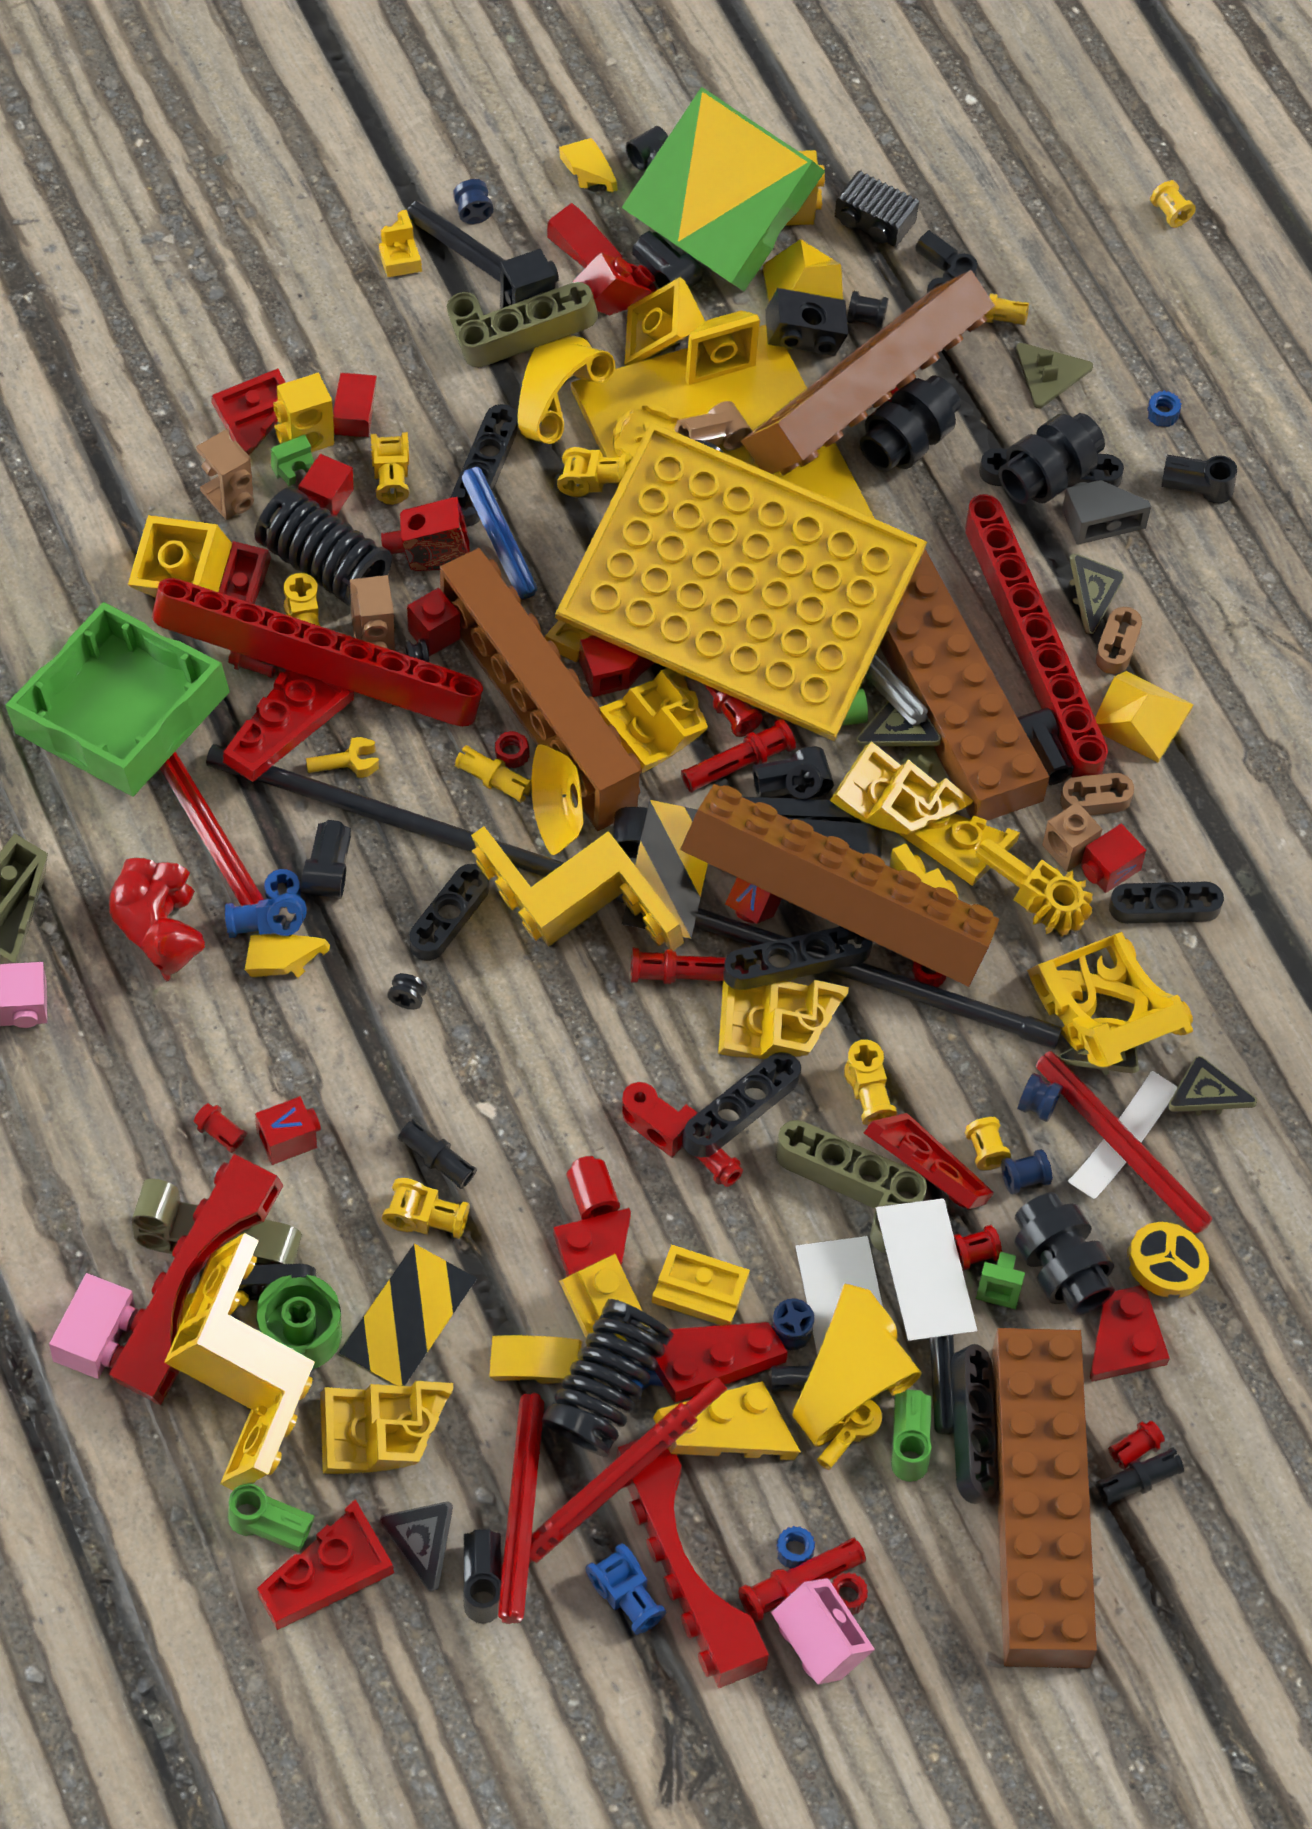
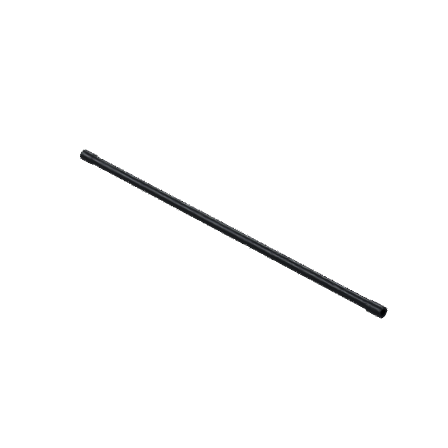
M216 744L210 747L206 758V766L236 776H243L223 763L225 747ZM272 766L256 779L257 781L469 852L476 848L471 836L474 832L276 766ZM495 840L517 868L546 877L564 864V862ZM623 893L614 899L625 904L622 899ZM699 907L697 912H689L696 917L694 927L750 946L788 938ZM815 946L809 947L806 950L807 954L815 959H822L828 955L826 950ZM863 962L828 971L1016 1034L1022 1039L1054 1050L1063 1027L1031 1016H1022Z

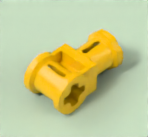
M402 432L401 436L378 437L377 434H370L372 467H374L375 479H379L376 497L385 504L402 503L409 497V487L405 484V478H408L409 465L408 432ZM390 488H394L393 494L390 492Z
M581 447L568 448L562 456L564 470L563 474L558 478L557 487L562 493L573 497H580L593 492H602L603 484L621 482L632 460V456L630 453H623L620 457L603 458L600 450H587Z
M296 573L286 579L284 583V594L286 596L284 611L288 616L320 626L318 602L316 599L318 585L311 575Z
M871 1040L855 1042L850 1047L847 1055L848 1061L844 1068V1077L847 1083L852 1086L855 1099H860L863 1109L861 1115L863 1124L869 1126L873 1120L897 1115V1110L894 1105L890 1104L885 1088L887 1077L882 1064L884 1060L883 1050L876 1042Z
M409 1178L395 1179L392 1186L394 1195L390 1207L384 1210L381 1217L387 1226L398 1231H415L426 1235L430 1227L451 1232L454 1238L460 1239L467 1222L470 1208L469 1203L462 1202L459 1205L438 1199V1190L426 1187L422 1183Z

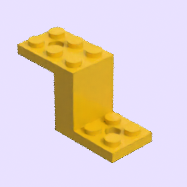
M485 826L471 835L476 846L472 853L477 859V865L489 880L496 877L495 883L500 889L499 894L512 911L517 907L520 909L518 914L523 920L522 924L535 941L542 938L549 947L623 893L622 899L635 916L640 912L643 914V920L647 925L645 929L658 946L665 943L668 949L674 951L684 944L680 923L609 831L532 887L529 886Z
M246 1233L241 1234L211 1253L164 1362L251 1409L220 1482L221 1485L231 1490L242 1484H254L257 1480L267 1475L270 1476L276 1470L282 1457V1453L278 1451L283 1438H286L291 1433L296 1424L297 1415L294 1414L298 1401L306 1396L312 1385L313 1378L309 1375L315 1363L311 1359L230 1316L241 1298V1293L237 1292L241 1281L249 1276L257 1260L253 1253L258 1240Z

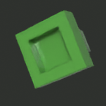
M305 435L271 448V468L277 479L282 478L288 486L296 484L294 472L302 469L307 474L314 463L311 445Z
M1000 1251L997 1265L988 1262L984 1263L976 1295L977 1300L1016 1309L1025 1272L1013 1269L1016 1255Z

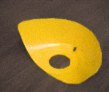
M540 744L536 747L532 764L533 810L546 848L551 855H556L579 836L584 824L582 792L577 767L569 756ZM572 784L575 785L577 790V808L575 807L572 800Z

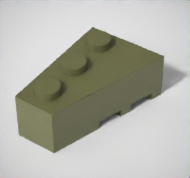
M15 833L0 851V964H13L20 961L44 881L48 853Z

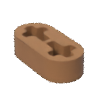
M1124 606L1118 607L1109 615L1096 653L1097 666L1106 673H1121L1126 670L1130 663L1142 627L1141 615L1135 609ZM1122 622L1129 623L1125 634L1118 633ZM1113 646L1120 648L1116 659L1109 657Z
M1121 773L1074 777L1065 782L1061 792L1060 804L1063 810H1066L1079 802L1089 815L1121 812L1126 810L1132 802L1134 784L1129 777ZM1116 788L1117 792L1122 794V797H1116L1114 792H1110V789ZM1073 792H1079L1080 797H1083L1084 801H1078L1076 796H1072Z

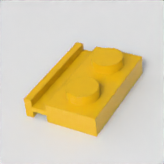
M671 1244L658 1278L657 1286L652 1294L651 1303L717 1325H732V1320L747 1284L750 1270Z
M616 1254L559 1280L586 1338L588 1334L594 1332V1323L600 1318L602 1309L608 1299L622 1301L642 1311ZM615 1334L618 1338L627 1341L619 1334Z

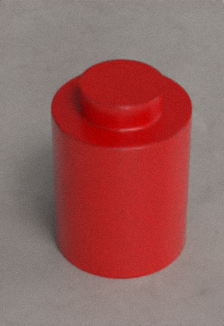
M584 1156L575 1160L572 1163V1167L567 1171L566 1176L581 1219L618 1211L620 1203L605 1161L595 1159L593 1156Z

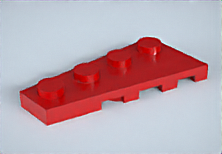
M286 670L284 673L281 672L274 681V688L256 706V713L250 720L245 721L224 750L223 763L250 781H255L354 700V692L290 670Z

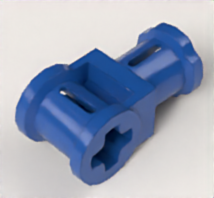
M284 893L277 898L260 900L258 904L234 906L233 903L225 904V922L229 938H237L239 933L259 931V935L276 933L281 936H289L299 930L307 915L305 901L295 893ZM283 907H287V911L290 914H295L292 921H287L285 915H279Z
M621 1543L616 1546L614 1554L598 1564L591 1562L585 1567V1570L595 1590L609 1602L614 1611L622 1607L632 1621L631 1628L637 1635L650 1630L658 1624L667 1611L663 1605H657L646 1591L648 1579L643 1574L631 1550Z

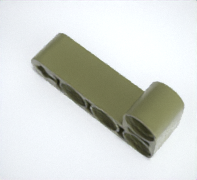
M581 282L567 284L483 315L478 299L475 295L468 292L453 295L448 300L446 306L465 361L470 366L478 368L588 329L594 325L598 318V311L592 291L588 285Z
M789 1121L780 1128L776 1158L779 1164L786 1170L874 1209L881 1206L920 1202L925 1199L927 1190L926 1180L915 1170L803 1121ZM832 1158L841 1164L833 1166L827 1164L824 1160ZM863 1175H871L878 1180L876 1182H868L861 1177ZM906 1191L912 1193L915 1197L907 1199L898 1193ZM875 1211L870 1233L871 1243L877 1250L886 1253L877 1212Z
M160 1179L145 1180L132 1218L135 1241L147 1249L172 1254L179 1238L182 1235L187 1236L195 1223L193 1215L198 1205L181 1202L178 1188L167 1181ZM265 1219L264 1222L244 1230L225 1243L227 1244L241 1234L246 1233L258 1240L253 1253L257 1257L255 1265L294 1264L302 1234L291 1225Z

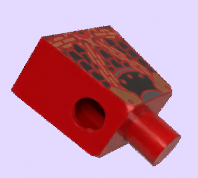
M458 497L404 509L400 513L401 530L381 533L382 547L390 551L391 554L405 553L410 569L414 571L440 570V566L471 552L470 537Z

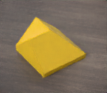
M801 239L763 264L762 270L768 304L777 288L843 300L841 264Z
M679 277L628 307L624 365L627 366L644 361L686 340L691 332L706 322L685 280Z
M740 310L709 319L691 332L688 340L687 384L691 385L756 366L760 326L758 315Z
M1125 671L1113 678L1095 719L1102 735L1158 763L1191 712L1194 704Z

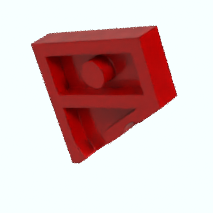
M278 368L212 395L211 402L225 428L229 430V436L248 455L255 450L278 423L273 403L278 401L277 385L286 383Z
M630 1208L553 1227V1235L567 1277L616 1254L622 1266L631 1221Z
M1141 1285L1116 1290L1111 1298L1102 1304L1095 1352L1090 1370L1091 1382L1168 1365L1170 1357L1147 1289Z

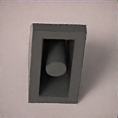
M1102 480L1091 483L1081 482L1066 488L1062 512L1077 545L1146 529L1151 510L1148 500Z

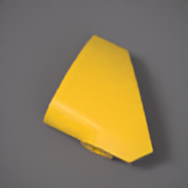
M573 335L536 347L526 367L520 393L517 422L521 434L525 438L547 444L558 441L564 431V420L557 392L569 378L574 376L599 384L606 383L611 379L615 371L613 356L609 352L592 348L587 340Z
M846 1283L843 1285L819 1353L799 1399L794 1406L793 1418L816 1447L822 1446L835 1438L861 1405L886 1389L892 1396L902 1393L915 1384L921 1376L919 1368L897 1341L895 1323L869 1289Z

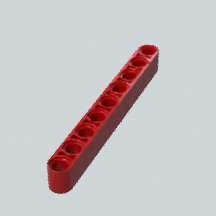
M979 494L973 497L969 503L965 532L1041 709L1049 708L1056 719L1059 740L1074 767L1071 777L1102 774L1108 754L1107 744L1008 518L997 498L988 494Z
M167 578L158 584L152 619L162 628L452 725L463 727L472 725L475 722L483 693V686L481 682L471 676L180 579Z

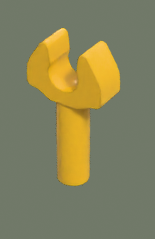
M356 737L351 739V744L345 752L305 758L307 772L312 773L348 767L356 774L357 778L368 777L379 769V759L377 757L360 759L359 756L375 753V741Z

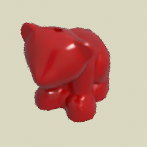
M145 858L126 859L121 873L114 882L110 892V915L128 939L143 950L153 965L160 970L166 982H168L172 974L180 971L194 956L205 948V941L200 931L181 921L168 918L174 908L187 906L194 895V889L186 884L190 872L177 863H155Z

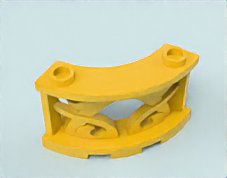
M1122 932L1027 970L1032 984L1048 1014L1052 1015L1055 1013L1065 1025L1061 1032L1063 1037L1076 1051L1085 1048L1089 1052L1087 1054L1088 1061L1096 1066L1108 1067L1123 1061L1121 1052L1165 1034L1187 1035L1193 1032L1191 1025L1193 1017L1188 1005L1181 1001L1179 995H1172L1161 990L1148 977L1136 960V951L1129 939H1125ZM1106 948L1115 968L1109 969L1105 967L1102 956H1100L1097 961V975L1090 973L1085 956ZM1079 959L1080 971L1057 970V967ZM1082 991H1086L1087 1001L1085 1003H1076L1075 999L1083 1001ZM1096 993L1135 1004L1128 1021L1114 1018L1092 1019L1091 1017L1097 1006Z

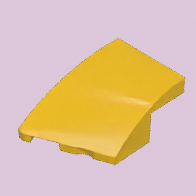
M669 668L661 670L654 680L629 689L622 699L599 707L601 717L606 724H612L618 731L621 745L628 754L633 753L637 757L642 773L659 765L682 750L708 728L704 715L698 707L697 695L695 691H689L685 675Z
M872 741L863 748L830 799L832 803L845 812L868 824L903 834H910L968 807L973 801L947 778L937 783L910 760L900 765Z
M724 980L718 1054L767 1059L769 1056L779 1052L789 1053L795 1057L808 1055L819 1040L823 1030L833 1018L832 1016L838 1006L847 996L849 987L814 980L809 986L782 981L747 990H737L727 985Z
M415 1381L412 1386L370 1384L366 1390L325 1387L320 1392L323 1474L370 1473L417 1465L427 1447L431 1433L435 1430L444 1405L453 1391V1383Z

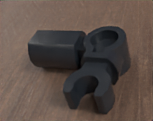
M928 230L918 239L915 251L944 271L943 277L935 278L929 282L927 293L969 270H972L975 276L977 275L978 263L972 255L966 253L958 254V250L931 230Z

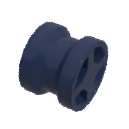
M470 179L461 182L455 187L453 198L457 206H459L458 214L462 222L478 224L491 217L494 207L492 201L488 198V188L484 181Z
M1032 1073L1022 1093L1017 1109L1024 1113L1028 1111L1037 1113L1041 1120L1048 1122L1057 1105L1063 1085L1056 1082L1048 1084L1042 1081L1040 1075Z
M796 1298L784 1300L775 1308L771 1327L787 1350H798L806 1346L810 1341L815 1321L814 1312L810 1305ZM788 1325L789 1327H792L794 1331L788 1329L787 1327H784Z

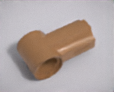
M731 401L717 404L708 414L678 420L674 428L675 432L693 440H703L714 445L722 444L724 449L728 451L742 447L743 443L741 440L752 432L748 423Z

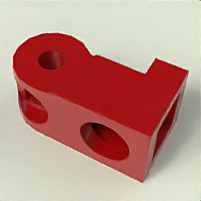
M645 1082L632 1083L623 1092L622 1116L624 1121L673 1158L683 1147L682 1139L686 1123L698 1112L687 1104L680 1111H677L659 1098L656 1090Z

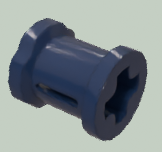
M1042 1149L1035 1150L1032 1156L1013 1161L1011 1158H1005L1001 1161L1003 1180L1007 1190L1012 1195L1019 1193L1020 1188L1038 1183L1044 1186L1051 1184L1053 1179L1051 1165L1046 1153Z

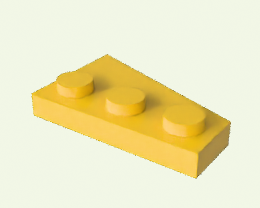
M953 813L910 834H897L973 886L991 868L975 855L982 842L986 839H991L1006 851H1009L1017 843L1020 832L1010 828L1003 832L987 826V820L973 815L972 819H968Z
M763 1381L725 1391L696 1417L698 1422L668 1447L671 1454L719 1456L721 1452L744 1453L745 1458H760L762 1454L780 1455V1460H795L800 1453L794 1438ZM678 1404L658 1409L653 1416L655 1424Z

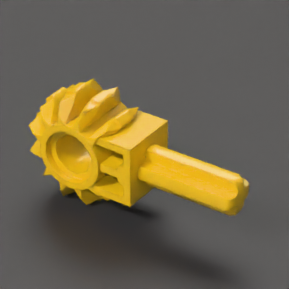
M991 839L984 840L977 849L975 855L978 859L1020 888L1013 900L1024 907L1026 912L1036 914L1033 918V925L1044 924L1046 926V934L1051 933L1053 929H1056L1061 937L1067 935L1070 930L1076 933V931L1082 928L1084 921L1088 920L1092 914L1090 903L1093 900V893L1083 891L1086 887V880L1076 882L1073 879V870L1068 872L1066 876H1062L1058 868H1053L1044 860H1041L1033 870ZM1054 899L1061 901L1064 906L1058 904Z

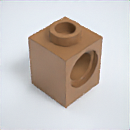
M1077 802L1048 820L1042 846L1068 872L1082 863L1085 847L1101 837L1103 829Z

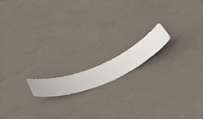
M1154 1071L1150 1072L1119 1120L1142 1142L1169 1104L1177 1090V1086ZM1103 1139L1068 1182L1095 1199L1117 1175L1126 1161Z

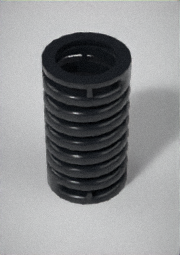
M287 487L278 492L264 508L256 524L254 536L257 544L267 547L272 554L279 556L285 563L291 564L295 570L311 575L316 580L317 585L324 587L327 592L334 594L349 607H351L350 579L362 578L368 568L371 570L364 578L386 576L390 571L392 564V554L384 547H377L374 540L365 538L363 533L358 530H353L352 525L343 523L341 518L336 515H331L328 509L321 508L319 503L314 500H309L308 496L296 487ZM278 508H281L271 523V517Z
M615 1299L607 1300L600 1318L594 1323V1332L588 1334L585 1340L586 1347H582L578 1352L579 1361L572 1363L570 1367L571 1375L565 1376L562 1382L563 1389L558 1390L554 1396L556 1403L553 1402L547 1408L541 1420L547 1427L568 1441L603 1457H608L613 1443L619 1437V1432L614 1426L624 1427L627 1422V1417L622 1412L631 1413L635 1408V1403L630 1398L639 1399L643 1393L642 1388L638 1384L646 1385L650 1380V1375L646 1370L654 1371L657 1368L658 1361L656 1358H661L664 1355V1345L667 1346L674 1336L670 1329L652 1316ZM615 1334H619L627 1341L618 1338ZM608 1349L613 1350V1351H614L615 1353H617L618 1355H616V1354L610 1352ZM602 1364H605L606 1366H608V1367L611 1368L612 1370H610V1369L604 1367ZM594 1378L599 1379L600 1381H602V1382L605 1383L606 1385H604V1384H602V1383L596 1381ZM586 1392L591 1393L592 1395L596 1396V1397L599 1398L600 1400H598V1399H596V1398L590 1396V1395L587 1394ZM579 1407L585 1408V1409L588 1410L589 1412L584 1411V1410L580 1409Z

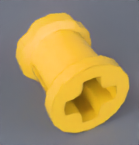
M1174 180L1165 181L1160 184L1150 197V202L1153 206L1160 207L1167 216V223L1172 228L1182 226L1188 222L1196 210L1193 202L1186 201L1179 192V185Z
M996 1117L977 1119L966 1126L965 1136L973 1143L977 1154L975 1164L980 1170L998 1168L1001 1166L1002 1159L1011 1158L1010 1150L1003 1146L998 1132L1000 1123Z

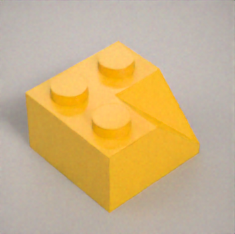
M148 515L128 585L155 598L159 582L167 578L180 579L218 592L232 542L217 524Z

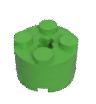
M292 1275L273 1281L262 1292L256 1313L257 1330L314 1361L312 1369L322 1366L334 1356L342 1340V1323L338 1297L329 1284L315 1276L306 1275V1278H292Z

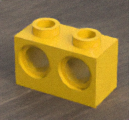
M319 372L277 385L278 401L273 403V407L279 424L275 425V432L279 443L282 444L305 435L311 445V452L333 446L332 399Z

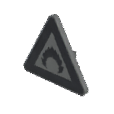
M449 1501L382 1515L380 1518V1523L429 1591L437 1590L440 1584L453 1512V1505Z

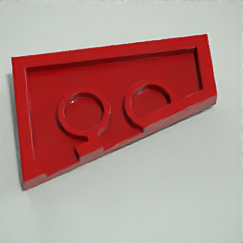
M908 1113L873 1120L864 1131V1134L947 1193L949 1198L960 1207L972 1209L986 1205L995 1193Z
M769 1322L670 1329L674 1336L667 1346L664 1345V1355L661 1358H656L658 1366L655 1372L674 1403L695 1396L716 1376L725 1385L770 1369L772 1365L778 1366L786 1363L788 1351Z
M356 1499L345 1508V1514L332 1526L327 1524L316 1534L317 1539L301 1554H294L257 1588L259 1598L277 1630L394 1574L391 1560Z

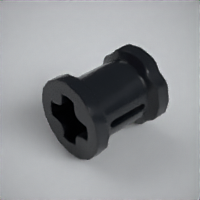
M853 290L847 322L853 323L856 320L876 324L877 328L883 329L889 299L883 297L880 300L861 296L859 291Z

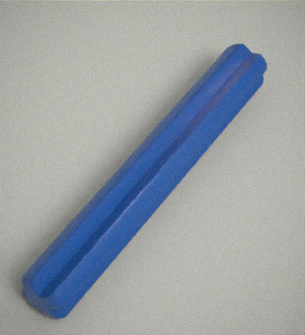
M479 467L467 469L464 471L462 481L510 583L517 591L521 600L531 598L535 595L538 587L491 488Z

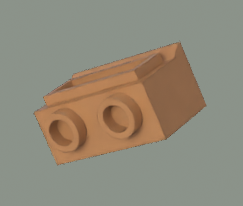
M225 429L196 446V449L205 459L202 469L207 475H219L200 486V490L227 520L236 514L249 510L254 503V498L252 497L253 486L250 457L236 441L232 442L229 439V430Z
M388 575L350 579L351 621L354 638L395 651L394 611Z

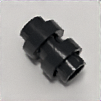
M933 375L926 381L915 378L896 391L892 396V402L883 403L865 420L866 434L860 439V448L866 459L874 467L884 472H889L895 466L902 469L911 468L928 452L929 445L939 443L955 428L956 418L954 413L961 406L956 390L942 377Z
M1063 413L1057 414L1039 426L1036 435L1028 434L1007 449V463L999 468L1000 482L1007 494L1020 504H1025L1031 499L1038 503H1047L1067 488L1068 482L1075 483L1096 469L1098 453L1105 448L1104 435L1098 424L1084 413H1079L1074 417Z
M1050 1192L1030 1200L1017 1211L1014 1218L1021 1231L1015 1238V1245L1028 1266H1043L1037 1276V1281L1050 1303H1066L1072 1315L1078 1316L1093 1311L1111 1298L1115 1289L1108 1276L1114 1269V1263L1100 1241H1085L1090 1235L1092 1227L1077 1204L1069 1203L1063 1205L1058 1195Z

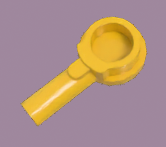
M870 1399L856 1409L848 1423L818 1457L817 1461L823 1468L830 1470L853 1441L860 1442L863 1438L870 1437L879 1430L882 1424V1412L873 1400Z

